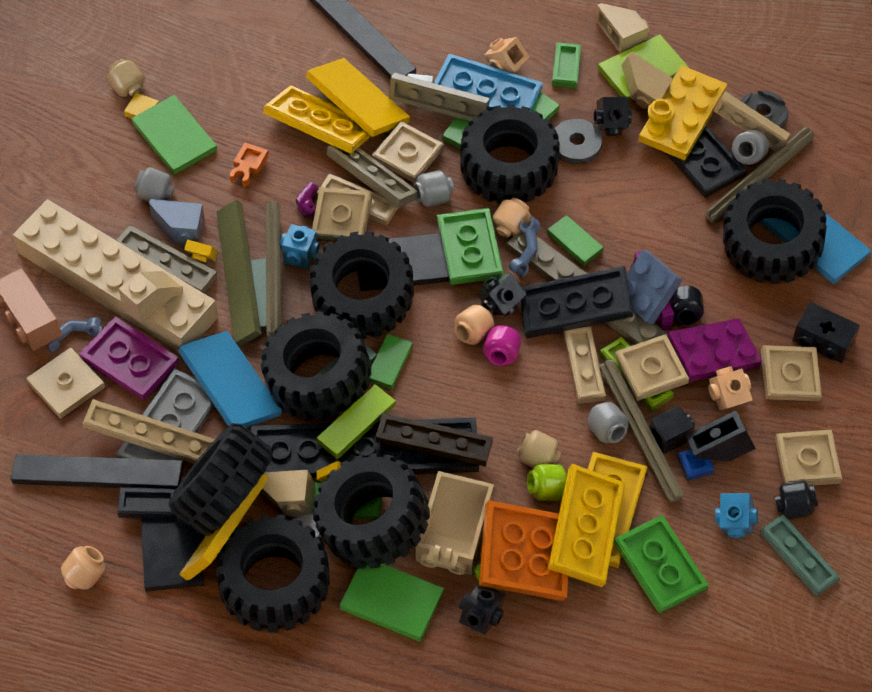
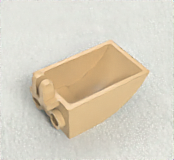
M438 471L428 503L430 508V517L426 520L428 527L424 534H420L421 541L416 546V562H420L423 566L435 568L436 566L445 568L458 575H472L483 537L485 504L492 498L494 484Z

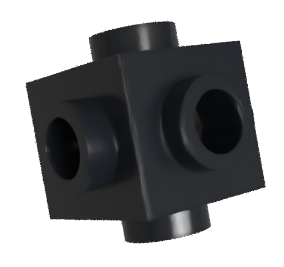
M602 97L596 101L597 109L594 110L593 119L594 124H597L600 131H606V135L612 136L621 135V131L629 128V124L632 122V111L628 109V97Z
M512 273L491 277L482 285L484 288L477 294L482 301V307L489 310L492 315L504 316L515 311L517 308L516 304L527 295Z
M478 583L471 594L466 593L460 602L459 609L462 610L459 623L486 635L492 625L498 626L503 617L504 611L501 609L506 594L494 588L479 586Z

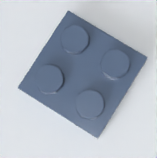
M645 249L642 250L627 273L632 310L646 322L654 324L683 280L653 253Z

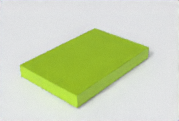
M660 34L598 64V71L620 97H628V102L633 99L629 94L622 63L630 51L674 78L681 65L689 68Z

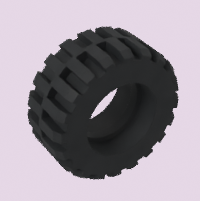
M508 104L507 107L501 108V105L492 107L491 111L487 109L479 113V118L475 116L469 121V126L465 127L462 133L460 168L463 179L467 185H471V190L476 194H483L482 198L488 201L492 199L497 200L498 204H501L503 200H511L512 198H517L521 201L525 200V202L534 200L535 195L539 197L546 192V188L551 187L555 176H557L560 152L557 131L548 119L543 120L542 114L537 111L533 113L528 107L516 108L515 105ZM511 146L526 151L530 154V157L521 162L506 163L494 159L488 153L500 147Z
M771 179L762 180V184H757V182L749 184L747 191L741 189L736 193L735 199L729 202L724 216L723 244H725L726 256L731 258V264L735 269L741 267V274L748 278L752 275L755 277V281L762 283L764 280H770L771 284H779V280H785L788 283L794 281L796 275L803 277L808 274V268L813 269L818 263V258L822 256L826 237L827 218L825 211L822 210V204L819 199H813L814 194L808 189L802 190L800 184L795 182L788 184L783 179H778V182H771ZM765 218H777L792 224L799 232V235L784 244H769L757 239L751 233L750 228Z
M357 231L350 232V236L345 238L343 235L335 238V243L331 244V242H328L322 247L323 254L321 252L317 253L314 258V265L310 269L309 282L315 311L326 312L327 316H330L331 313L341 316L342 320H349L353 323L354 328L360 331L363 339H366V335L373 334L374 338L382 336L383 330L386 329L387 332H390L396 328V321L402 323L406 318V311H409L412 306L414 283L412 265L409 264V257L406 252H401V246L396 242L390 244L389 238L382 234L379 237H375L374 232L366 231L365 235H358ZM358 270L374 271L383 276L388 283L380 294L366 300L348 298L337 290V285L345 276Z
M316 312V315L304 313L298 319L293 317L287 320L285 326L280 325L274 331V337L270 336L265 343L266 348L262 350L261 370L270 395L273 396L274 402L281 409H284L285 413L291 416L298 414L299 419L309 420L310 417H314L315 421L324 420L325 416L330 415L333 418L339 415L338 412L348 410L354 401H357L364 395L363 390H366L370 383V359L360 331L354 328L353 323L349 320H342L341 316L332 313L330 316H327L326 312ZM332 355L339 358L336 365L323 375L312 378L294 375L297 367L310 357Z
M232 423L208 446L206 451L202 453L197 462L182 479L169 500L168 504L171 512L199 534L207 536L213 534L238 509L253 487L256 486L273 457L271 448L242 424Z
M370 454L369 457L359 455L354 457L355 460L351 462L346 460L341 463V467L335 471L333 469L327 475L328 480L326 482L322 481L318 488L320 495L316 494L314 498L313 520L316 523L319 534L335 557H339L341 562L347 565L353 564L355 568L365 569L366 565H369L371 569L381 568V564L391 565L396 562V558L407 556L410 553L409 549L412 546L416 547L421 541L420 534H424L428 527L426 520L430 517L429 501L415 474L402 460H396L394 456L384 455L383 458L381 454ZM379 497L392 498L387 511L375 521L363 525L351 524L356 511L366 502Z
M269 515L260 516L261 520L254 522L253 519L245 521L242 529L236 527L231 534V540L228 539L221 552L218 553L216 558V577L222 602H225L226 610L230 615L236 614L237 621L242 625H247L249 622L253 630L261 631L262 627L268 628L269 633L278 632V628L285 627L286 631L294 629V624L297 622L304 624L309 621V613L316 614L321 608V601L326 600L328 585H330L328 555L322 539L316 537L315 530L310 526L303 528L302 521L296 518L288 521L285 515H277V518H269ZM267 557L287 558L296 563L301 569L299 576L294 582L278 590L259 589L246 580V574L256 562Z

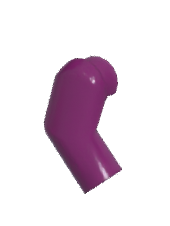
M308 182L296 198L299 212L306 217L313 216L316 210V204L314 205L312 198L319 188L312 182Z

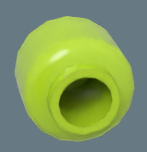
M537 464L527 476L528 492L539 501H560L563 497L567 478L564 467L559 464Z

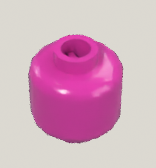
M499 325L493 327L488 332L484 343L483 351L485 357L497 366L512 364L517 359L521 347V336L509 326Z

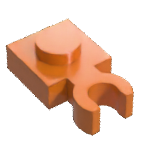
M245 142L233 161L235 168L230 172V182L234 183L236 178L243 177L242 185L247 187L250 183V174L258 176L268 159V150Z

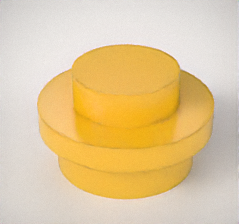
M656 99L648 107V116L656 123H667L673 118L674 110L668 100Z

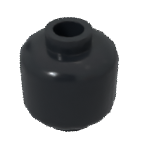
M679 286L669 300V304L674 312L673 321L678 324H694L704 314L703 295L694 286Z
M805 479L781 484L779 487L780 495L774 496L778 513L784 511L785 516L790 520L810 516L814 513L815 507L819 506L814 485H809Z

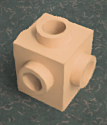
M517 37L496 39L490 44L491 49L484 54L489 66L513 74L530 58Z
M732 366L717 370V376L709 379V393L714 401L716 400L719 411L753 400L750 393L751 382L748 375L744 374L743 369L733 371Z

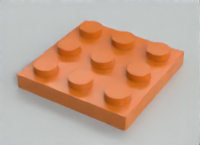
M488 500L485 504L479 586L564 601L567 598L568 576L548 569L559 514Z

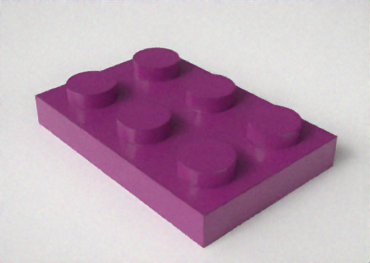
M116 316L79 353L85 363L143 401L179 364L177 356Z
M739 318L670 331L667 334L689 377V382L716 377V371L732 366L733 371L738 369L745 371L759 368L762 363L759 353Z

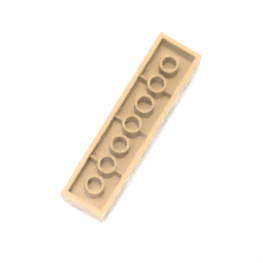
M48 199L13 234L16 249L20 255L177 352L180 345L199 340L218 319L216 301ZM163 271L181 286L182 290L140 323L122 307L119 288L139 272Z

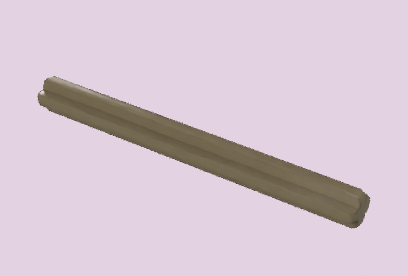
M808 127L800 130L706 211V219L712 224L725 216V212H727L729 202L735 199L736 193L741 189L747 191L748 185L754 182L762 184V180L768 179L809 144L814 138V132Z
M268 201L266 203V325L268 337H274V331L282 325L280 203L278 201Z
M606 360L600 365V370L620 409L627 416L629 426L668 501L678 502L684 497L683 491L615 361Z

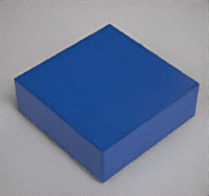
M692 449L678 453L677 458L687 481L714 474L715 469L711 460L696 459Z

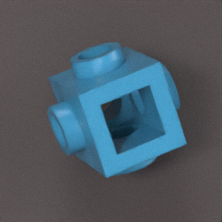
M291 224L287 234L283 233L280 240L284 263L309 270L313 259L320 250V243L317 242V232L306 226Z
M750 493L720 494V508L715 510L716 525H720V529L724 534H728V537L744 538L745 534H753V525H758V509L754 508V500Z

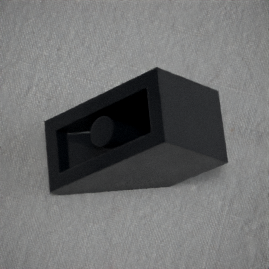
M736 410L685 435L696 459L732 461L756 449Z

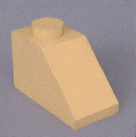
M603 3L597 5L596 23L619 53L647 41L648 23L636 11Z
M631 51L622 63L630 97L644 109H648L650 104L656 99H661L673 80L672 77Z
M163 271L139 272L119 288L122 307L142 323L182 289Z
M308 470L264 472L268 476V481L260 492L280 512L290 517H300L304 514L313 513L315 482Z

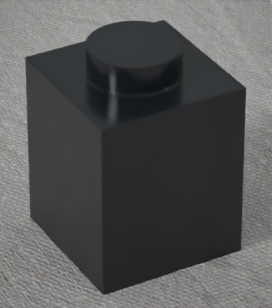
M677 406L651 419L649 428L664 455L687 443L688 440L685 435L694 431L695 424L692 417L688 413H684L680 406Z

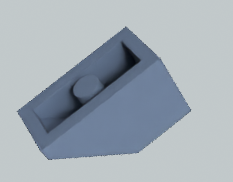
M150 199L149 205L152 219L173 243L186 245L187 240L200 243L205 220L202 204Z

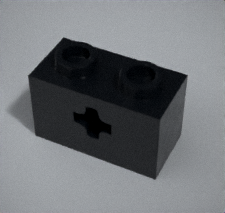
M810 302L796 326L793 341L799 343L802 347H816L817 352L823 354L826 358L843 363L856 340L860 325Z

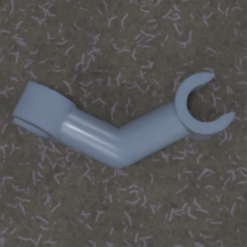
M532 216L530 217V226L523 221L520 222V229L526 234L527 248L520 258H515L509 264V269L521 277L528 273V263L538 250L536 233L540 228V222Z
M92 317L88 321H67L60 327L62 337L49 344L50 351H57L60 347V341L72 331L86 332L96 337L103 330V326H99L101 319Z

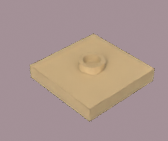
M401 121L372 154V158L387 169L415 183L418 176L423 174L443 151L444 144Z
M320 187L312 230L317 232V239L335 241V238L343 235L345 238L350 236V232L357 231L358 235H365L372 201L371 191Z
M666 334L615 352V358L637 401L689 382V377Z
M762 346L761 359L766 399L821 400L822 392L816 347Z
M71 347L26 378L27 383L60 419L105 388L104 382Z
M832 430L776 434L775 442L784 483L805 479L809 485L813 484L814 486L841 484L842 475Z

